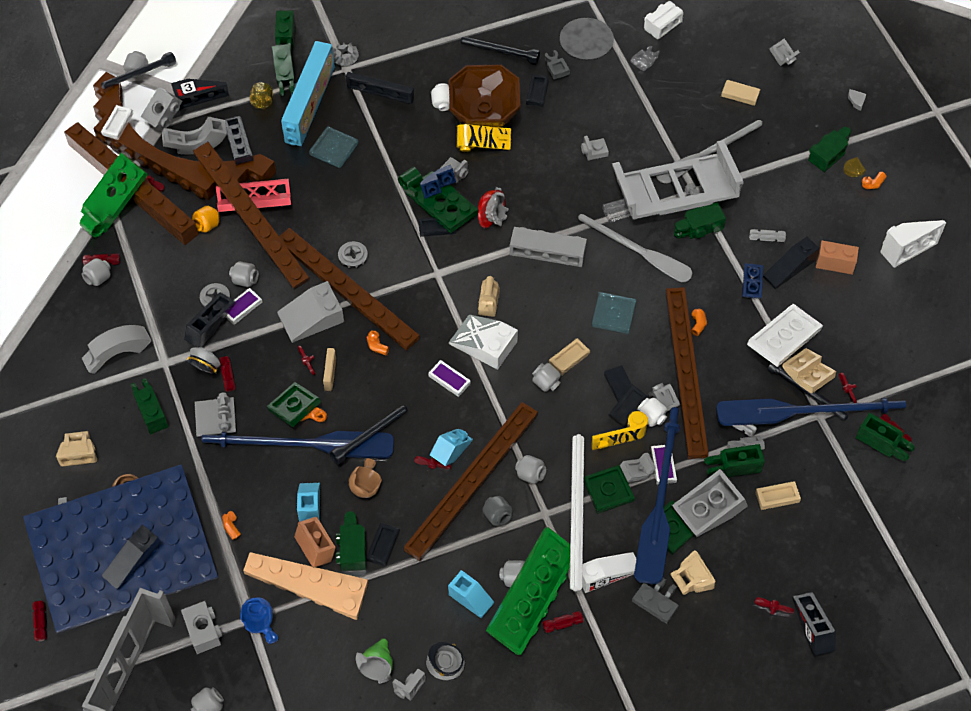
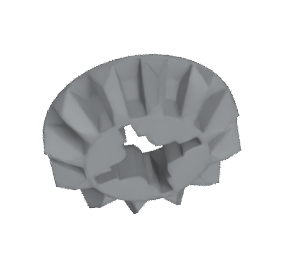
M345 43L342 45L337 44L336 48H332L334 63L340 66L351 65L358 59L359 53L357 48L352 46L351 43L348 45Z
M355 241L345 243L338 251L339 260L342 265L345 264L348 268L350 266L357 268L358 265L364 264L368 255L366 247ZM351 251L356 255L355 259L351 257Z
M219 283L207 285L200 293L201 303L205 307L212 300V297L216 295V292L217 294L221 292L230 298L228 288Z

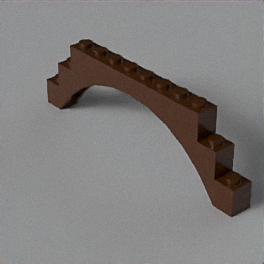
M105 72L93 84L95 96L99 99L93 106L95 117L99 120V123L93 128L95 137L103 144L105 143L110 146L114 151L125 154L128 158L136 160L141 166H147L156 174L165 176L170 182H176L183 189L190 190L198 197L209 201L215 195L217 185L199 161L175 157L157 149L145 141L131 127L129 122L119 140L102 135L101 131L116 105L123 107L121 83L106 89L101 87L102 82L115 77ZM261 154L252 156L253 161L235 164L234 160L223 161L239 183H246L249 179L251 182L269 181L276 173L275 162Z

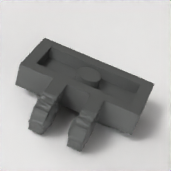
M665 578L656 584L654 589L643 583L632 598V602L667 624L679 606L670 600L677 586L674 584L670 586L664 596L659 591L666 583Z

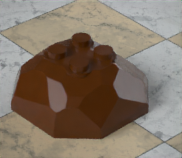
M466 65L449 79V110L463 124L490 127L504 126L521 108L519 77L502 65Z

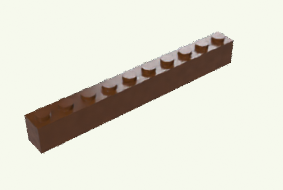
M76 122L64 131L68 145L101 174L105 175L118 156L79 122ZM126 174L121 177V182L126 180ZM147 180L142 182L131 197L138 206L182 244H188L199 235L195 221Z

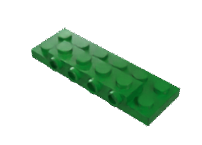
M549 527L544 528L486 629V632L516 655L522 654L530 638L537 632L540 620L546 616L547 608L550 602L556 598L557 590L566 580V574L570 568V544Z

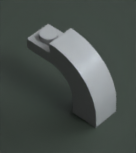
M208 117L203 126L188 132L164 128L162 131L163 146L175 148L178 154L186 155L194 154L193 150L206 142H209L214 148L223 141L227 134L225 120Z
M125 325L116 327L93 339L88 344L90 350L82 357V360L88 372L95 374L108 359L116 354L128 351L141 353L151 342V339L143 326Z

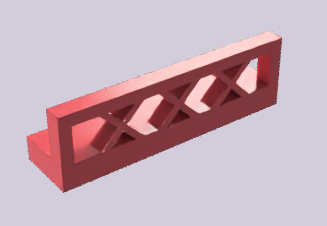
M289 179L240 183L242 188H247L251 191L248 196L257 208L291 205ZM285 184L286 193H278L274 189L277 185ZM216 186L218 212L234 211L235 209L227 199L221 198V191ZM260 186H264L269 191L266 195H260L256 190Z

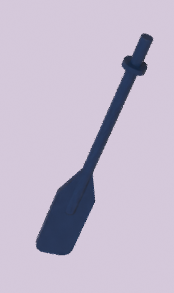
M881 398L880 402L795 406L775 399L721 401L717 404L716 410L720 424L734 426L773 424L801 413L881 410V413H887L888 409L906 408V401H887V398Z
M676 407L671 408L669 422L664 425L667 437L656 506L641 528L634 571L635 579L640 583L658 584L663 580L670 527L663 508L675 433L680 431V426L677 424L679 409Z
M222 431L221 435H202V442L221 443V447H226L227 443L306 446L317 448L329 454L335 447H344L364 432L335 431L314 439L227 436V432ZM377 432L347 453V457L389 458L393 454L394 438L389 433Z

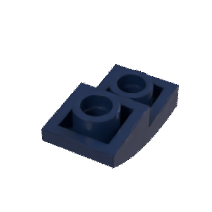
M451 164L433 172L420 183L424 198L441 193V187L456 182Z
M744 264L742 297L762 298L763 265Z

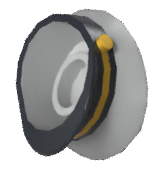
M201 347L190 349V357L188 356L187 358L189 364L204 372L216 373L221 363L212 352Z
M437 642L429 649L426 665L434 677L442 680H451L462 673L465 660L463 653L455 644Z

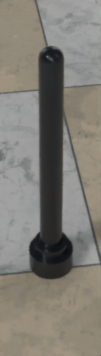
M461 37L460 39L463 44L524 57L534 64H537L540 58V50L524 51L468 37Z
M167 52L157 61L102 82L101 87L103 89L109 88L163 65L165 67L173 66L176 64V58L172 52Z
M770 363L767 370L772 374L782 375L821 405L833 404L817 391L810 393L801 387L784 370L783 364L777 367ZM844 411L832 412L842 420L848 418V414Z
M402 405L344 447L340 446L339 448L335 447L329 452L331 459L337 465L342 463L345 457H347V453L406 413L407 407Z

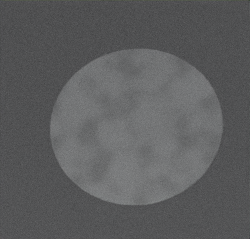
M579 18L563 27L560 33V43L563 49L573 57L596 59L609 52L614 43V36L611 29L602 21L593 18Z

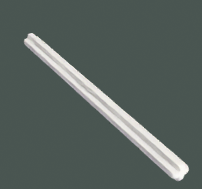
M580 434L572 438L570 589L573 591L582 589L584 437Z

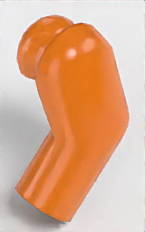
M879 172L875 179H871V177L867 179L866 176L862 179V186L865 189L879 188L887 176L884 172Z
M694 309L691 315L693 319H696V324L691 329V333L699 336L707 325V319L702 309Z
M370 331L367 336L370 350L386 356L389 352V347L380 344L378 332Z
M315 407L301 421L311 418L317 422H324L327 414L325 411Z
M229 511L222 516L223 527L231 539L234 540L241 534L232 523L236 520V515Z

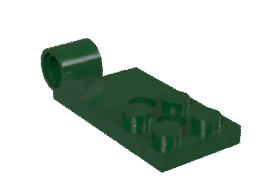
M411 167L398 176V182L404 189V192L430 216L434 217L449 233H452L478 214V209L450 184L441 187V193L424 198L420 183L432 174L433 171L422 177L415 167ZM438 199H445L444 202H437ZM450 209H456V210H457V211L454 212V213H453V212H448Z

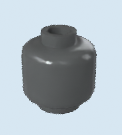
M494 496L486 500L483 514L492 525H506L512 518L513 509L503 497Z

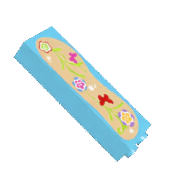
M315 41L281 120L285 143L302 146L335 68L332 44Z

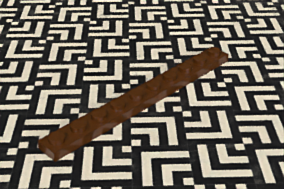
M206 142L193 150L199 162L291 287L295 290L309 281L308 275L211 144Z
M288 228L279 236L299 262L323 282L328 281L330 287L403 349L407 351L420 339L419 334L291 228Z
M685 287L666 288L688 459L706 458L709 454Z
M523 402L520 403L403 547L405 552L418 561L422 560L538 416L536 410Z

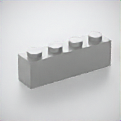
M514 227L510 242V255L582 267L587 239L579 236H567L561 233H549L543 230L537 231L524 227Z

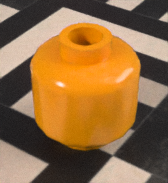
M204 206L193 213L192 220L195 221L198 231L207 233L218 226L219 213L210 206Z

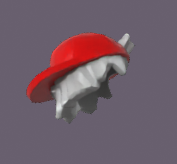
M496 187L495 190L486 192L479 201L478 219L483 228H488L493 222L502 226L503 220L507 219L505 213L509 208L504 207L505 196L501 188Z

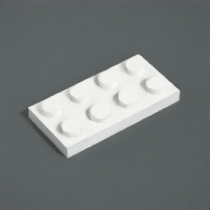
M792 304L750 338L747 345L778 367L820 332L823 325Z

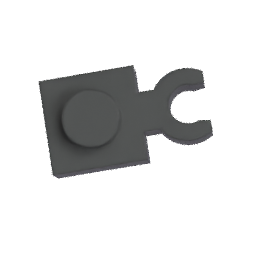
M556 50L553 51V57L545 53L547 69L553 79L570 74L564 59H558V52Z

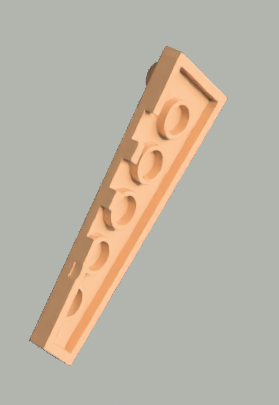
M251 552L243 570L244 574L268 584H273L282 590L293 592L299 597L315 601L318 605L332 608L333 611L355 620L358 618L368 585V579L316 567L313 568Z

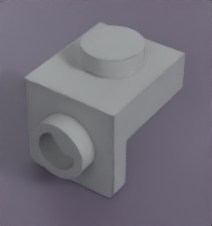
M785 38L769 49L780 66L784 63L789 65L796 60L795 56L800 53L799 50L793 52Z
M644 453L639 459L623 461L620 464L628 482L647 480L656 469L649 453Z

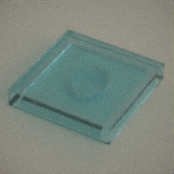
M327 126L309 153L313 157L341 168L357 146L358 139Z
M599 292L592 327L629 334L636 299Z

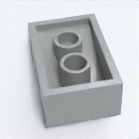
M328 281L311 287L277 312L292 343L344 322L342 308Z
M719 469L674 503L672 507L695 536L698 537L732 519L748 507L740 492Z

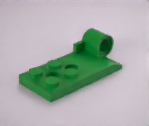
M120 153L82 204L80 212L84 215L80 219V226L92 237H98L103 232L106 233L148 174L125 154ZM126 174V180L121 182V177ZM115 188L116 193L113 197H111V190Z

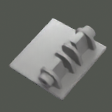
M220 393L217 399L195 402L197 437L221 434L222 431L227 433L236 432L234 397L229 398L226 393Z

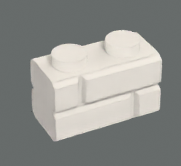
M671 1L664 5L661 4L655 12L646 15L644 29L658 40L682 22L683 10L676 7Z

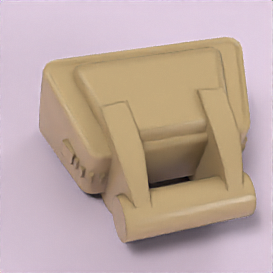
M488 276L487 279L482 281L478 315L495 317L500 287L492 276Z
M89 431L65 434L64 442L60 444L56 455L60 466L97 462L96 449L93 442L89 439Z
M693 551L681 563L680 568L671 573L672 578L683 595L692 591L698 593L715 588V579L697 551ZM683 576H685L689 582L687 585L682 578Z

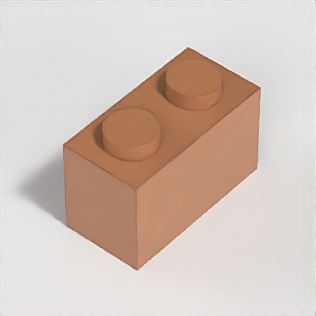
M821 241L816 268L853 275L859 247Z
M317 516L300 521L294 537L311 566L314 568L331 562L336 547Z

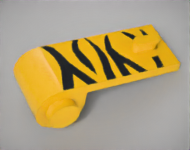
M467 124L457 126V148H460L462 152H470L475 147L510 150L511 128Z
M640 411L632 412L628 418L627 428L592 436V450L643 438L647 429L648 417Z

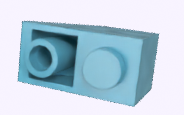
M461 429L447 432L439 436L430 456L444 466L449 465L457 460L473 439Z
M300 483L297 493L299 522L316 516L320 521V483Z
M462 570L448 585L449 596L481 619L494 604V601L481 585Z

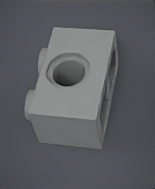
M158 87L140 117L155 128L163 130L170 125L171 119L179 110L182 100L169 91Z
M203 601L181 610L197 654L221 645L219 637H222L219 626H214L212 619L216 617L212 606L207 608L206 602ZM208 624L205 629H198L200 625Z

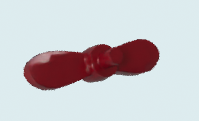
M151 176L145 178L159 192L164 191L162 183L155 181Z
M298 346L303 364L308 366L312 375L316 374L310 364V360L314 359V356H306L302 347Z
M839 373V379L843 384L844 392L849 394L853 403H857L852 392L853 388H856V384H848L844 373Z
M416 456L414 460L415 463L428 465L431 469L436 467L451 469V465L444 466L434 458L429 460Z
M761 597L755 599V604L770 607L771 614L773 615L778 610L794 613V609L779 605V602L776 600L768 601Z

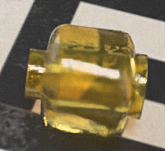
M263 82L255 83L250 91L249 100L251 104L257 108L268 107L272 102V87Z

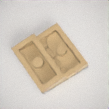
M807 348L782 365L788 375L810 393L818 390L835 378L836 375L835 370L821 363L822 356Z

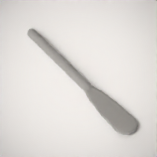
M757 120L723 139L726 146L762 126V121ZM717 143L700 153L687 156L675 162L709 156L717 151ZM692 168L675 171V174L678 178ZM669 173L656 175L661 183L672 182Z
M584 214L578 216L581 222L641 254L648 262L675 280L687 282L691 279L692 270L687 265L659 252L645 249Z

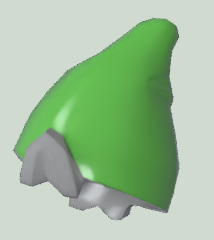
M381 639L370 646L363 654H356L357 666L364 676L377 680L380 684L392 679L390 673L392 671L393 659L388 650V641L386 639Z

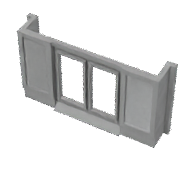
M724 140L717 141V154L623 173L619 162L612 163L618 184L633 219L656 214L674 213L711 205L717 201L739 197L740 184H743L742 177ZM693 168L704 193L685 197L675 171ZM669 173L679 198L660 202L650 177Z
M142 588L139 589L127 615L123 616L94 674L96 678L82 705L83 711H113L155 622L170 627L174 626L176 619L164 591L159 590L157 594ZM129 632L136 646L127 663L120 648ZM116 659L123 673L115 690H113L106 677Z

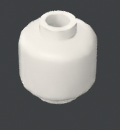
M438 84L431 91L432 104L440 111L449 110V85Z
M646 398L637 409L646 414L648 417L647 425L650 427L656 424L660 426L667 419L665 415L667 412L666 406L656 398Z

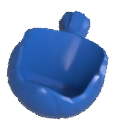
M260 597L247 599L242 605L240 619L245 629L252 633L263 632L268 644L277 642L278 635L270 627L273 618L270 603Z

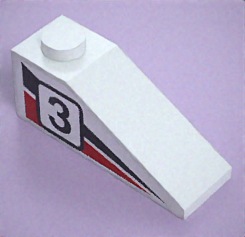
M634 553L602 557L584 563L582 566V587L585 593L633 575L636 564Z

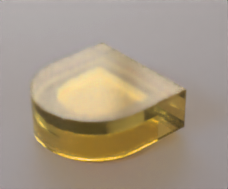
M858 157L847 160L843 169L844 173L849 177L863 175L866 171Z

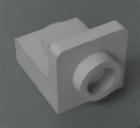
M584 136L581 150L583 154H586L587 160L608 156L609 151L604 138L589 141L588 136Z
M450 157L441 168L451 164L456 183H458L468 173V162L463 160L460 163Z
M663 383L652 387L653 391L648 393L649 397L653 396L666 406L667 411L671 410L672 407L680 405L671 384L663 385Z
M417 669L414 674L411 673L407 677L406 685L394 679L392 683L395 694L402 699L406 697L411 701L426 681L425 673Z

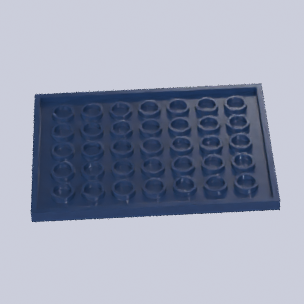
M182 464L23 516L57 633L130 609L140 588L157 594L161 590L164 591L165 596H169L218 579ZM143 524L158 537L161 544L117 590L102 575L128 539Z

